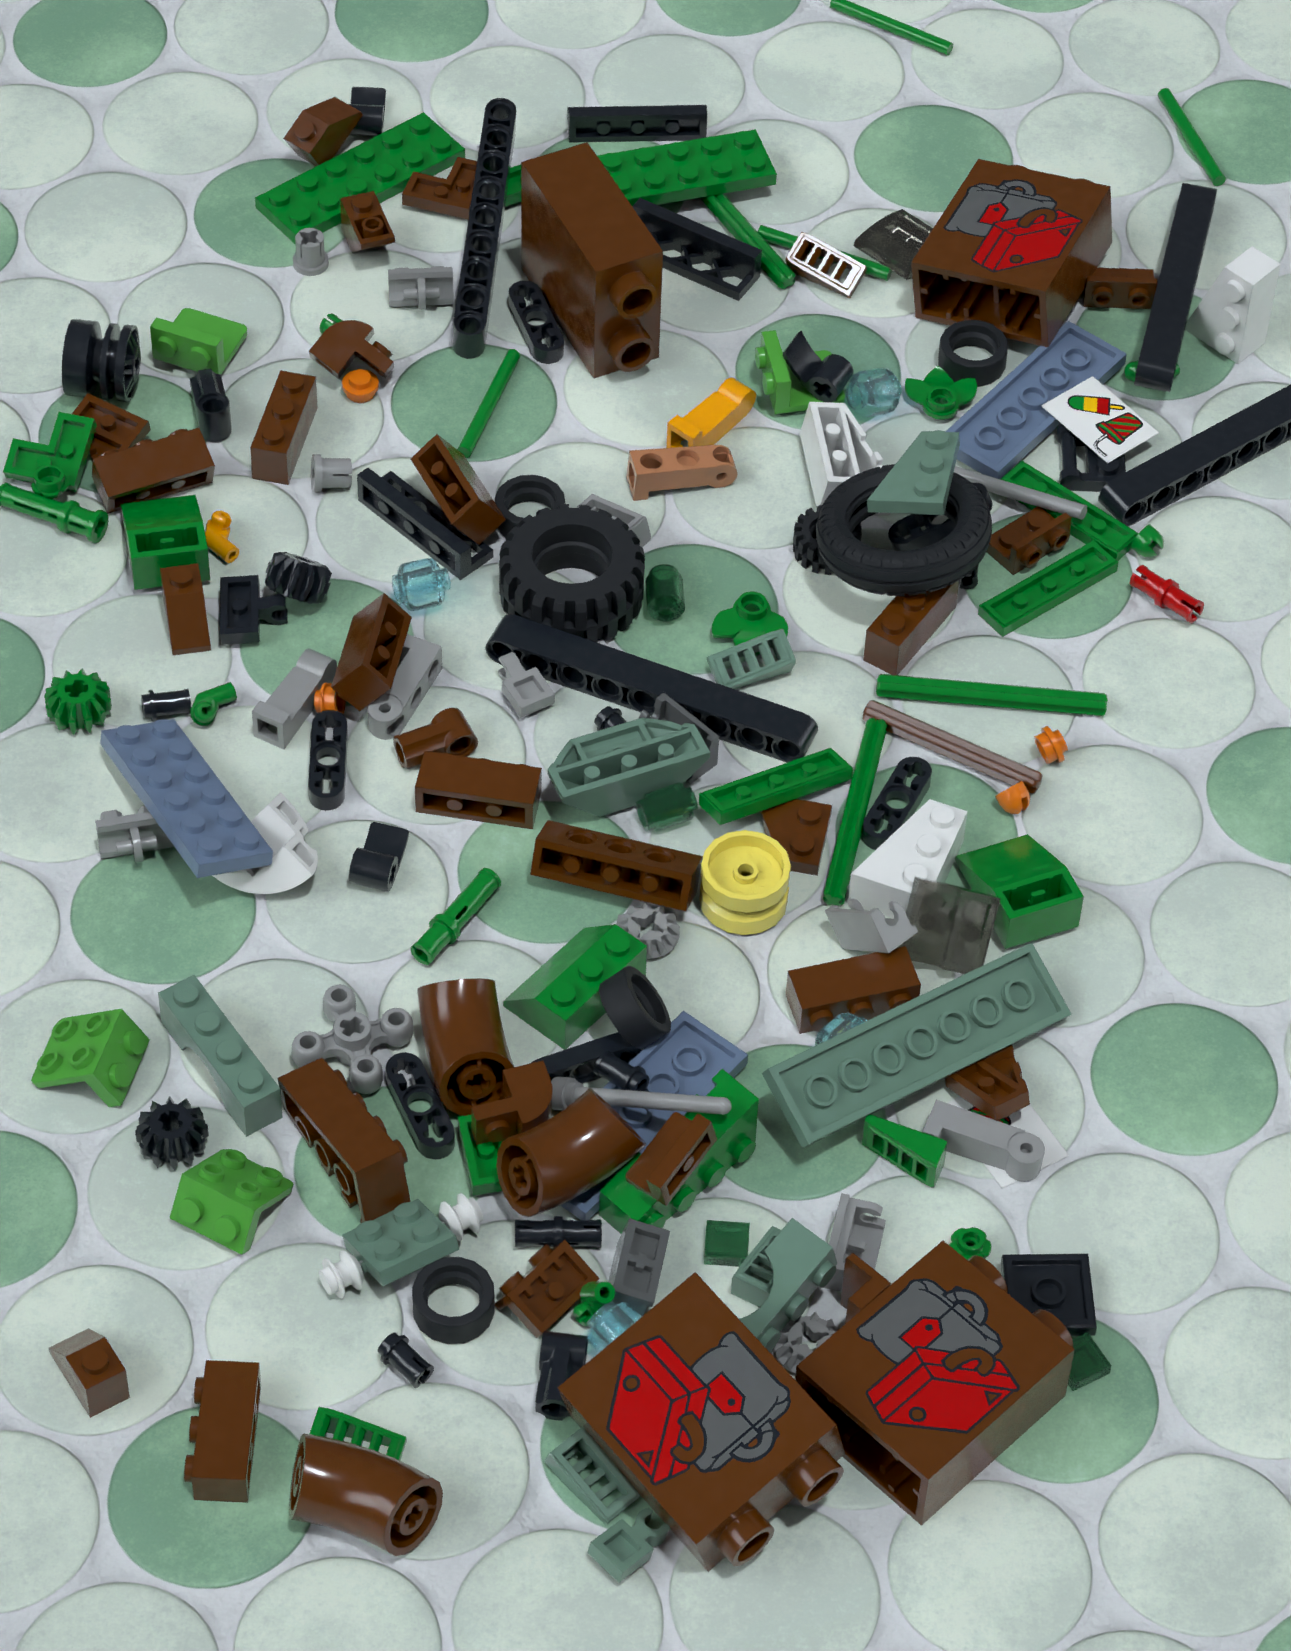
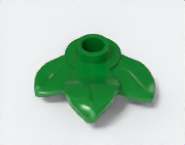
M936 366L926 375L923 381L907 378L905 380V393L911 400L922 405L924 412L928 416L944 420L955 416L960 406L973 401L977 393V382L975 378H965L954 382L940 366Z
M750 591L740 595L735 601L733 608L722 610L716 615L712 623L711 633L714 638H733L734 646L779 629H783L787 637L788 624L783 616L771 611L770 604L764 595Z

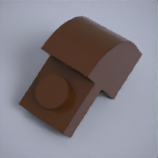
M345 320L333 324L323 332L309 350L310 358L338 379L356 357L385 379L394 368V362L390 359L393 354L377 341L372 345L368 342L374 335V328L357 320Z
M543 1060L503 1070L504 1099L471 1107V1130L476 1145L486 1142L503 1141L510 1136L525 1132L552 1118L553 1088Z

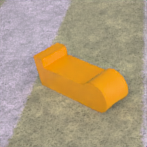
M733 377L726 379L717 392L712 393L683 418L676 415L667 422L666 448L683 447L680 443L685 439L688 441V447L714 445L750 412L756 400V392Z

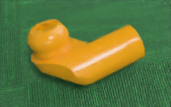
M216 511L206 523L205 536L207 547L226 563H232L239 555V549L228 540L229 526L232 519L228 513Z

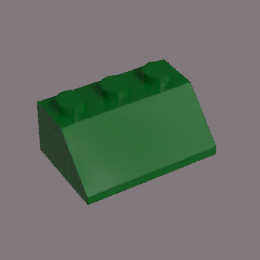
M616 924L583 928L503 1001V1007L565 1050L606 1013L599 994L600 983L627 966L638 969L646 976L647 945Z

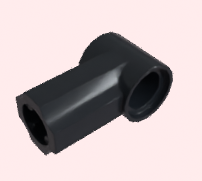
M212 369L198 370L197 374L190 378L198 428H200L205 440L211 442L222 441L230 436L232 426L230 403L225 394L221 374H216Z
M551 1331L543 1332L539 1358L541 1374L535 1402L536 1412L544 1415L546 1419L562 1421L566 1417H571L557 1388L586 1364L588 1336Z

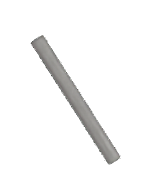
M955 466V473L965 477L971 483L983 484L988 492L1061 514L1067 513L1071 517L1081 520L1086 516L1087 505Z

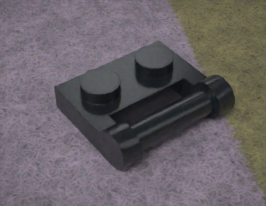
M1063 424L1057 427V441L1061 444L1063 470L1059 474L1062 486L1070 491L1101 492L1102 488L1109 481L1126 472L1125 454L1107 463ZM1076 446H1085L1087 473H1081L1077 469Z

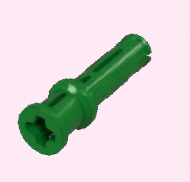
M6 482L0 486L1 507L4 506L56 524L61 532L65 534L74 532L86 536L87 540L94 544L99 543L106 533L109 517L108 513L103 510L94 512L82 508L80 503L74 500L62 503Z

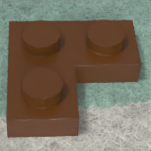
M457 157L447 179L413 172L402 193V205L469 220L477 161Z

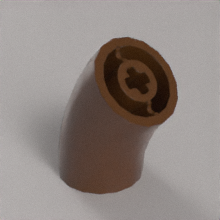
M482 978L458 979L432 983L418 988L419 1012L426 1052L438 1094L447 1109L458 1115L466 1116L471 1115V1107L504 1099L503 1070L514 1068V1064L502 1027L495 981Z
M589 1088L577 1100L554 1117L534 1128L510 1136L502 1141L497 1153L498 1179L503 1194L511 1207L522 1216L532 1217L569 1202L592 1189L629 1162L647 1144L598 1093Z
M302 1434L296 1452L290 1487V1520L308 1522L345 1532L376 1545L394 1556L407 1554L416 1548L429 1534L442 1507L443 1490L439 1481L402 1461L375 1450L328 1437Z

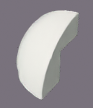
M281 792L251 821L273 850L272 865L212 876L220 882L240 891L255 894H273L297 887L315 873L318 863L317 850L312 849L304 841L308 827L294 806Z

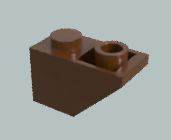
M374 191L340 198L341 229L352 253L395 243V236Z

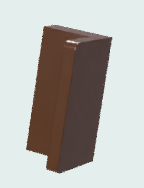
M674 1112L626 1173L627 1181L667 1206L717 1141L712 1122L698 1113L691 1121L680 1113Z
M854 1253L845 1258L840 1303L847 1309L845 1324L891 1285V1282Z

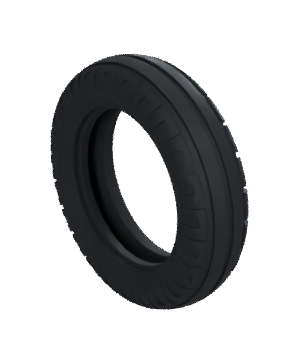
M895 464L884 465L882 468L875 467L850 477L837 486L824 501L816 525L817 544L824 562L842 581L857 589L874 594L885 595L886 593L887 596H905V594H908V596L925 594L927 591L930 593L950 586L975 569L985 556L991 540L992 519L986 500L974 484L955 472L953 473L944 516L956 524L955 529L944 539L932 545L914 550L891 551L875 548L859 541L852 534L858 524L866 518L877 514L876 512H868L867 499Z

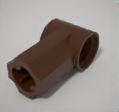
M447 708L436 714L431 724L394 736L393 744L400 764L403 768L406 767L408 769L421 764L424 751L467 757L477 748L478 739L462 711L458 708Z

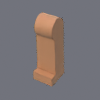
M723 445L629 450L626 477L633 501L647 500L650 491L707 485L714 488L726 487L736 480L738 474L728 447Z

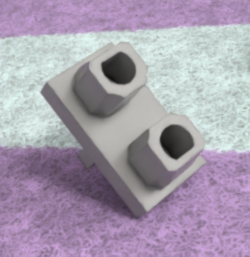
M432 266L431 268L409 269L407 267L388 269L390 307L418 306L419 309H426V305L454 304L452 267Z
M142 805L137 814L122 816L121 812L110 810L102 812L100 820H95L101 859L134 854L135 863L144 861L143 852L173 847V844L145 805Z

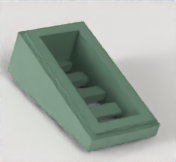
M779 629L707 657V662L716 683L737 689L791 672L796 664V659L784 630ZM770 648H773V651L778 661L774 660ZM756 652H760L765 666H759L755 656ZM744 656L750 672H744L739 657ZM730 661L736 676L735 678L730 679L723 662Z
M772 1226L743 1261L732 1277L731 1294L758 1307H761L766 1301L773 1285V1272L761 1267L760 1264L763 1263L770 1267L764 1250L780 1233V1229ZM757 1274L769 1280L768 1284L753 1277V1275Z
M583 1426L552 1450L544 1461L552 1472L605 1525L641 1496ZM579 1451L584 1457L574 1466H571L567 1460ZM592 1464L596 1470L583 1480L578 1473ZM603 1476L610 1481L596 1493L590 1488L591 1485ZM617 1488L622 1495L606 1507L601 1500Z

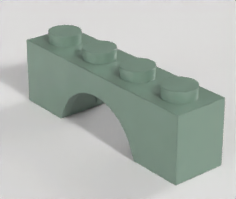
M192 975L158 992L161 1023L181 1050L189 1047L201 1058L216 1083L225 1109L244 1135L247 1137L283 1118L280 1087L196 976Z
M793 1218L764 1250L770 1268L773 1271V1285L768 1298L755 1312L739 1318L769 1352L778 1343L781 1337L780 1331L790 1319L795 1321L803 1314L808 1306V1298L818 1286L820 1288L826 1286L833 1278L837 1269V1260L833 1247Z

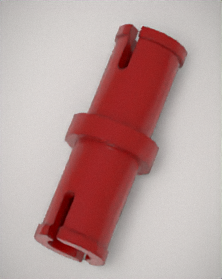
M1140 565L1136 569L1137 572L1142 574L1141 577L1135 573L1132 574L1130 585L1153 598L1155 605L1160 608H1169L1185 618L1189 623H1193L1198 619L1197 616L1192 614L1193 611L1201 615L1204 609V602L1179 589V583L1174 580H1165L1144 565Z

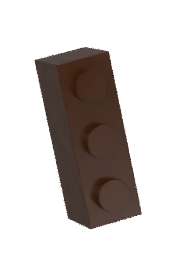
M280 370L250 447L253 479L289 485L318 408L316 376Z
M200 428L189 431L187 429H179L165 438L155 441L146 439L128 449L121 451L108 450L101 453L97 458L93 459L92 478L104 508L109 514L121 510V504L156 500L213 483L215 465Z
M438 434L429 440L410 459L451 524L478 545L506 520L464 454Z
M959 581L930 593L927 591L925 594L908 596V594H905V596H895L866 630L863 661L891 675H898L956 608Z
M385 593L353 616L331 686L341 699L348 701L359 712L391 689L412 619L406 611Z
M424 751L415 785L416 812L533 829L542 793V768L526 764L491 761L485 758L478 759L451 755L449 753Z
M904 946L895 948L890 953L875 952L789 970L787 974L786 998L800 1034L812 1031L822 1032L840 1025L864 1023L920 996L921 983L908 950Z
M206 1360L204 1377H196L194 1403L200 1404L199 1416H191L189 1441L190 1443H195L194 1455H186L184 1480L185 1482L192 1483L194 1500L248 1503L261 1394L259 1362Z

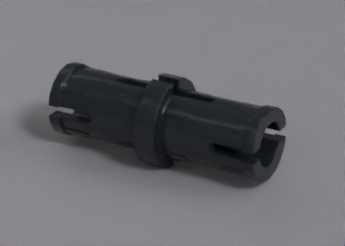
M554 1216V1220L543 1221L515 1220V1247L544 1246L545 1244L555 1247L564 1240L571 1247H601L602 1222L601 1219L563 1220V1216Z

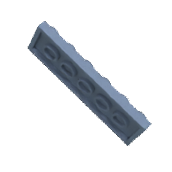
M1067 321L1059 329L1049 347L1040 345L945 431L959 432L960 447L957 460L981 474L1001 479L1061 424L1041 405L1092 376L1103 385L1125 365L1127 354L1072 322Z
M161 719L152 723L133 726L123 725L114 729L101 730V746L197 878L272 865L273 850L174 719Z
M683 1010L671 1022V1031L645 1047L628 1064L633 1067L641 1066L645 1069L646 1075L650 1078L648 1087L645 1090L646 1092L706 1096L715 1087L712 1078L721 1069L734 1078L747 1065L748 1054ZM608 1082L603 1087L605 1089L621 1090V1088L611 1082ZM611 1106L647 1144L639 1153H643L674 1112H678L683 1116L686 1113L683 1111ZM624 1166L592 1189L561 1206L580 1220H589L599 1210L600 1190Z

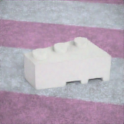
M1253 246L1224 267L1188 319L1185 330L1217 350L1220 354L1239 364L1266 341L1281 264Z
M809 402L801 427L800 437L816 507L823 505L831 492L850 477L875 467L882 468L883 458L878 451L873 452L865 441L866 433L845 403ZM877 513L874 515H890V513Z
M929 799L851 873L848 899L858 900L863 909L869 911L873 908H879L884 916L893 919L894 914L889 908V902H897L903 907L911 925L924 928L952 868L955 856H957L964 841L967 811Z

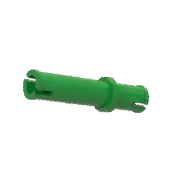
M489 868L480 870L478 875L456 897L450 906L442 914H436L429 922L430 928L411 946V953L418 962L429 965L447 944H453L459 938L460 929L479 910L493 892L501 886V880L493 870Z

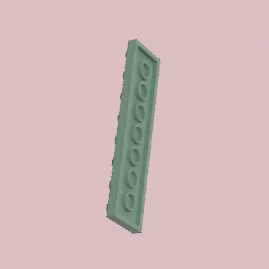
M1031 942L765 1070L762 1075L798 1142L804 1148L865 1118L867 1115L878 1112L947 1078L951 1074L1066 1019L1072 1013Z

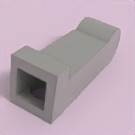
M407 634L400 656L401 664L396 670L391 689L368 705L369 729L373 736L378 739L388 740L393 739L394 736L399 735L403 731L442 670L441 646Z
M310 648L306 649L300 656L296 667L292 668L266 702L259 701L252 710L254 737L285 750L314 709V694L316 690H320L325 682L332 683L337 670V661ZM270 724L276 726L277 734L270 732L267 727Z
M936 1099L922 1132L946 1140L947 1152L1005 1170L1011 1178L1017 1181H1031L1038 1176L1041 1171L1045 1151L1044 1144L1039 1137L1020 1128L995 1121L994 1119Z

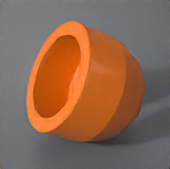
M1023 781L995 796L1005 812L1010 814H1019L1021 811L1026 810L1030 803V795Z

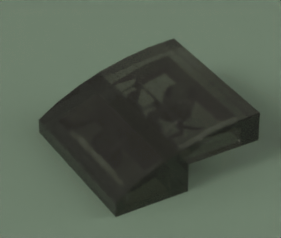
M901 209L885 216L870 226L855 240L853 246L882 265L890 268L899 276L909 280L912 279L911 262L933 228Z
M915 876L906 915L910 924L916 926L918 933L897 948L906 946L911 960L915 962L935 965L943 970L962 974L973 971L984 965L1001 898Z

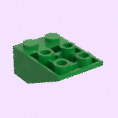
M196 495L121 504L134 590L161 587L160 568L198 563L201 581L210 580L208 547Z
M1023 835L955 856L957 865L1005 949L1079 927L1084 899L1083 894L1067 867L1030 835Z

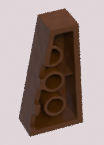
M321 1057L277 1078L284 1110L310 1148L315 1147L321 1165L328 1176L335 1174L342 1188L341 1195L348 1206L351 1208L358 1204L361 1214L360 1224L387 1214L402 1203L411 1202L404 1164L408 1162V1158L403 1145L398 1139L392 1141L379 1116H371L362 1096L358 1092L352 1093L349 1090L340 1070L336 1069L333 1071Z

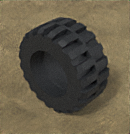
M569 504L558 505L557 509L550 510L548 507L538 510L534 517L528 515L518 523V527L515 526L506 536V541L500 549L499 595L501 596L503 611L508 615H517L597 643L600 639H604L606 642L617 636V630L622 632L632 623V620L639 614L642 607V600L644 599L645 555L644 549L640 546L639 538L635 532L628 530L629 526L618 517L614 520L609 512L599 509L598 512L593 511L587 505H579V508H569ZM575 568L592 572L599 577L587 582L571 584L552 580L545 575L560 569Z

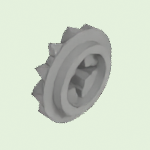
M647 902L639 908L630 905L625 914L618 915L616 925L647 945V959L659 958L668 954L678 943L680 926L676 922L675 913L668 914L661 905L657 908L649 907ZM654 923V931L649 930L640 938V928H645L648 924Z
M816 1312L811 1316H800L795 1321L790 1320L780 1331L781 1337L774 1347L775 1355L782 1366L796 1374V1366L813 1352L807 1344H802L803 1334L809 1335L812 1341L818 1340L816 1344L817 1349L838 1330L834 1326L832 1319L827 1321L821 1319Z

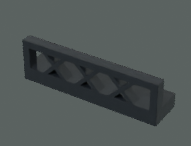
M707 105L567 107L569 143L688 141L706 138Z
M639 198L633 205V209L663 251L675 250L682 255L671 258L663 255L662 268L737 301L746 294L760 277L762 250L642 198ZM705 263L711 266L712 269L700 271L693 268L692 265ZM735 276L742 279L738 286H734L725 282L723 278Z
M368 467L357 474L358 501L459 580H462L494 557L491 547L484 542L478 545L451 524L443 510L392 471L380 477ZM471 549L477 552L473 557H471Z

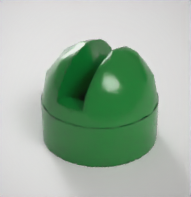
M1149 524L1135 537L1131 548L1143 557L1152 558L1157 556L1153 548L1157 546L1162 550L1164 539L1160 532Z

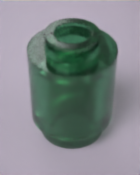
M661 564L653 567L645 580L647 612L653 619L662 622L675 620L685 611L683 577L672 565Z
M681 782L648 792L643 795V799L636 801L637 814L646 831L655 829L658 832L692 820L694 817L693 811L698 809L697 800L692 788H685Z

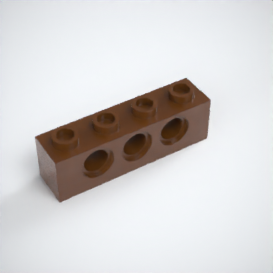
M547 820L535 839L530 875L687 911L697 893L703 856Z

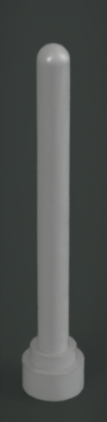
M571 1077L553 1078L551 1081L553 1088L552 1109L563 1111L592 1087H584L582 1083ZM592 1088L610 1106L722 1115L729 1113L732 1107L730 1100L725 1097Z

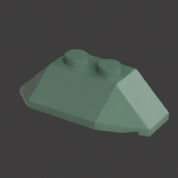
M639 718L570 739L558 754L555 762L549 766L548 776L562 803L600 817L673 794L710 758V751L695 724L684 723L680 725L666 720Z

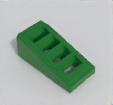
M871 1114L867 1115L864 1120L862 1145L925 1185L932 1188L935 1187L945 1163L946 1140Z
M320 1406L309 1433L325 1437L326 1433L334 1434L332 1439L344 1441L345 1437L352 1438V1444L362 1446L363 1441L370 1442L368 1449L379 1452L381 1445L389 1446L386 1455L399 1461L407 1442L406 1436L342 1412Z

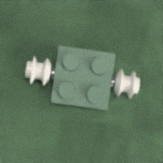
M462 1193L457 1195V1205L451 1207L445 1201L440 1203L438 1218L419 1199L402 1203L393 1211L374 1220L365 1221L355 1229L343 1234L345 1247L350 1253L341 1250L339 1253L340 1261L334 1264L327 1258L322 1260L323 1269L319 1271L321 1283L328 1294L335 1293L342 1299L345 1297V1287L352 1285L357 1290L362 1289L364 1273L367 1271L382 1286L394 1282L459 1250L457 1241L463 1240L464 1229L469 1228L474 1233L480 1232L479 1222L483 1221L481 1208L473 1197L468 1199Z

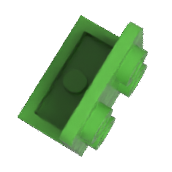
M191 308L182 309L174 322L156 317L150 326L153 358L196 372L198 370L212 369L216 374H222L246 338L247 327L244 324Z
M776 330L761 332V346L755 348V360L757 368L762 370L764 392L770 397L774 413L807 410L809 402H823L815 398L791 371L783 357ZM827 350L814 351L821 361L832 354ZM842 390L837 399L831 403H844V391Z
M122 1008L62 1018L52 1029V1034L42 1056L37 1062V1067L31 1081L37 1088L85 1081L108 1107L120 1106L125 1099L150 1039Z
M222 1149L182 1173L170 1219L243 1255L251 1249L261 1212L289 1195L294 1184L291 1180L283 1177L282 1173L278 1170L263 1167L247 1159L245 1154L238 1150Z

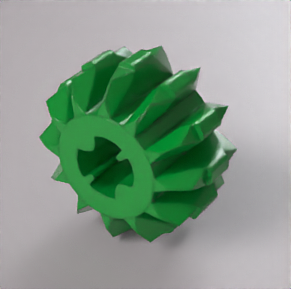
M83 668L78 674H71L66 670L64 678L53 677L51 687L46 688L44 695L46 714L50 721L55 722L59 731L70 727L73 735L79 729H85L91 733L93 725L104 726L105 716L110 715L112 708L110 688L107 686L106 681H101L97 672L86 675Z

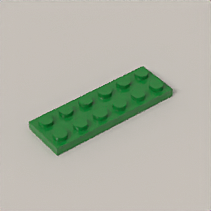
M423 112L255 197V206L258 211L296 245L295 236L304 228H315L323 233L341 224L340 198L374 191L379 203H382L403 192L413 172L434 176L452 167L457 157L465 158V148Z
M756 129L597 155L632 207L639 198L659 205L776 185L777 173Z

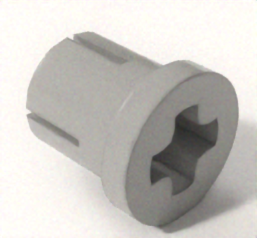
M315 228L300 230L295 236L296 252L293 255V267L298 273L305 276L319 275L329 265L328 255L324 251V235Z
M321 454L312 455L311 487L313 492H321L322 488H351L352 476H349V474H352V463L350 458H322Z

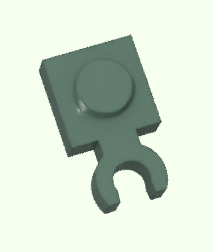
M645 1508L638 1513L634 1526L630 1527L621 1519L590 1542L587 1553L619 1583L650 1560L654 1550L653 1547L661 1545L666 1539L670 1528L668 1524L665 1523L659 1529H650L646 1526L650 1522L653 1513L650 1508Z

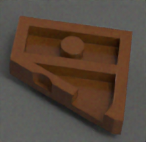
M88 393L72 413L74 415L94 418L97 423L88 453L92 460L108 450L121 451L133 447L136 443L142 441L151 430L148 420Z
M794 799L760 811L765 824V834L777 840L787 851L791 864L790 871L818 876L832 814V805Z
M1013 1045L945 1078V1086L995 1121L1006 1118L1012 1113L1030 1105L1029 1091L1025 1080L1022 1079L1019 1062L1015 1060Z

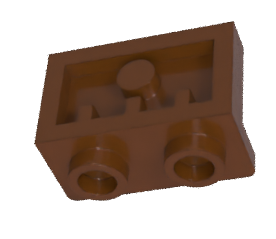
M1096 268L1093 275L1086 278L1085 288L1082 291L1083 307L1151 309L1158 280L1154 278V270Z
M1037 506L991 534V540L986 552L1012 575H1015L1026 567L1034 566L1042 557L1053 550H1060L1066 545L1070 538L1072 517L1067 513H1063L1059 517L1054 518L1043 508Z
M566 1240L559 1243L553 1249L548 1244H545L528 1260L533 1267L524 1276L517 1271L499 1287V1290L504 1295L495 1302V1307L500 1311L508 1306L536 1338L541 1336L580 1298V1291L585 1284L600 1279Z

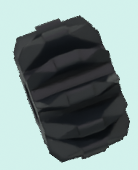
M277 552L273 554L271 562L268 563L265 572L267 573L265 584L271 591L277 592V594L300 602L317 604L323 602L325 594L328 593L332 573L326 565L307 557L288 552Z
M169 1096L166 1104L160 1105L152 1101L150 1112H140L139 1125L135 1130V1136L144 1159L153 1158V1163L157 1168L168 1162L175 1171L178 1162L184 1161L192 1166L194 1155L204 1154V1149L206 1148L205 1141L209 1136V1132L200 1107L191 1108L187 1098L179 1104H174V1101Z

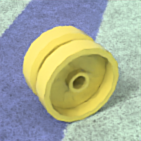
M748 830L728 832L714 839L704 851L701 863L699 901L703 914L714 926L728 933L740 935L757 934L775 926L785 915L788 903L791 864L787 851L777 840L764 833Z

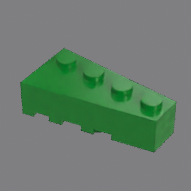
M721 1069L712 1078L715 1087L706 1096L729 1099L732 1105L731 1110L724 1115L698 1113L712 1122L717 1141L667 1206L627 1181L626 1173L642 1154L639 1152L600 1190L599 1216L620 1234H622L629 1218L663 1228L666 1220L677 1211L684 1212L694 1202L696 1196L706 1187L716 1186L728 1169L737 1162H745L753 1154L756 1148L759 1098L725 1070ZM686 1112L684 1116L692 1121L697 1113Z

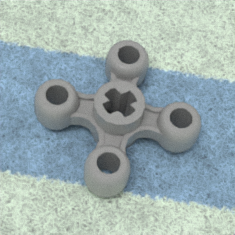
M341 984L331 986L324 994L323 1008L327 1018L334 1022L333 1029L322 1035L312 1031L299 1033L292 1043L293 1060L298 1067H302L321 1057L325 1060L336 1056L339 1062L350 1066V1084L354 1090L362 1094H371L380 1088L383 1081L382 1065L377 1058L371 1056L372 1049L381 1043H387L395 1047L407 1044L413 1035L412 1017L404 1009L392 1008L387 1010L382 1015V1018L376 1021H369L367 1016L355 1012L356 998L351 988Z

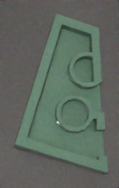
M941 430L921 431L867 499L868 512L944 515L960 447L959 432H945Z

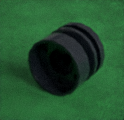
M72 319L67 328L62 354V386L65 395L85 397L87 393L93 395L98 382H100L103 399L110 400L116 393L118 401H130L138 380L141 364L140 340L137 326L126 324L120 330L118 323H110L104 338H102L101 327L98 321Z

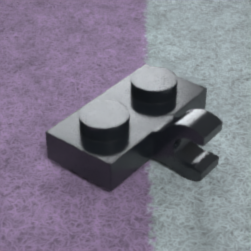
M259 575L220 577V639L222 645L260 642V619L266 620L273 625L288 623L286 597L280 594L260 597Z

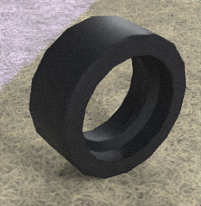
M981 320L956 322L946 328L940 337L938 366L954 382L965 378H975L977 387L991 384L1002 376L1006 368L1008 340L1003 332L993 324ZM964 346H977L987 350L993 356L983 360H968L958 356L953 351Z
M520 475L507 480L500 486L495 495V503L506 519L497 528L502 536L506 538L510 530L515 526L518 527V523L524 519L509 511L513 505L534 501L554 510L557 509L558 505L566 504L564 492L559 485L546 477Z
M627 966L600 983L599 994L609 1019L622 1037L633 1047L642 1050L671 1031V1020L662 998L652 983L638 969Z
M445 1257L428 1264L417 1274L412 1286L413 1318L419 1329L432 1340L446 1344L465 1343L479 1337L490 1326L495 1314L494 1282L487 1270L478 1263L462 1257ZM460 1284L470 1287L478 1293L479 1304L472 1312L465 1315L448 1317L436 1313L428 1306V1296L435 1289L444 1285Z

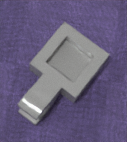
M513 652L499 657V661L504 667L498 670L503 680L502 692L520 718L555 703V693L536 667L525 671L518 657Z

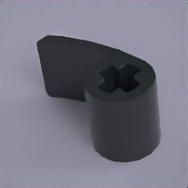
M352 87L351 104L349 105L361 111L363 116L349 135L377 136L383 133L386 101L385 88Z
M802 331L796 334L783 352V357L793 374L815 398L823 402L831 403L835 401L854 374L851 363L843 356L831 354L821 361L812 350Z
M372 822L364 848H356L349 869V882L389 892L405 852L409 831L399 827Z

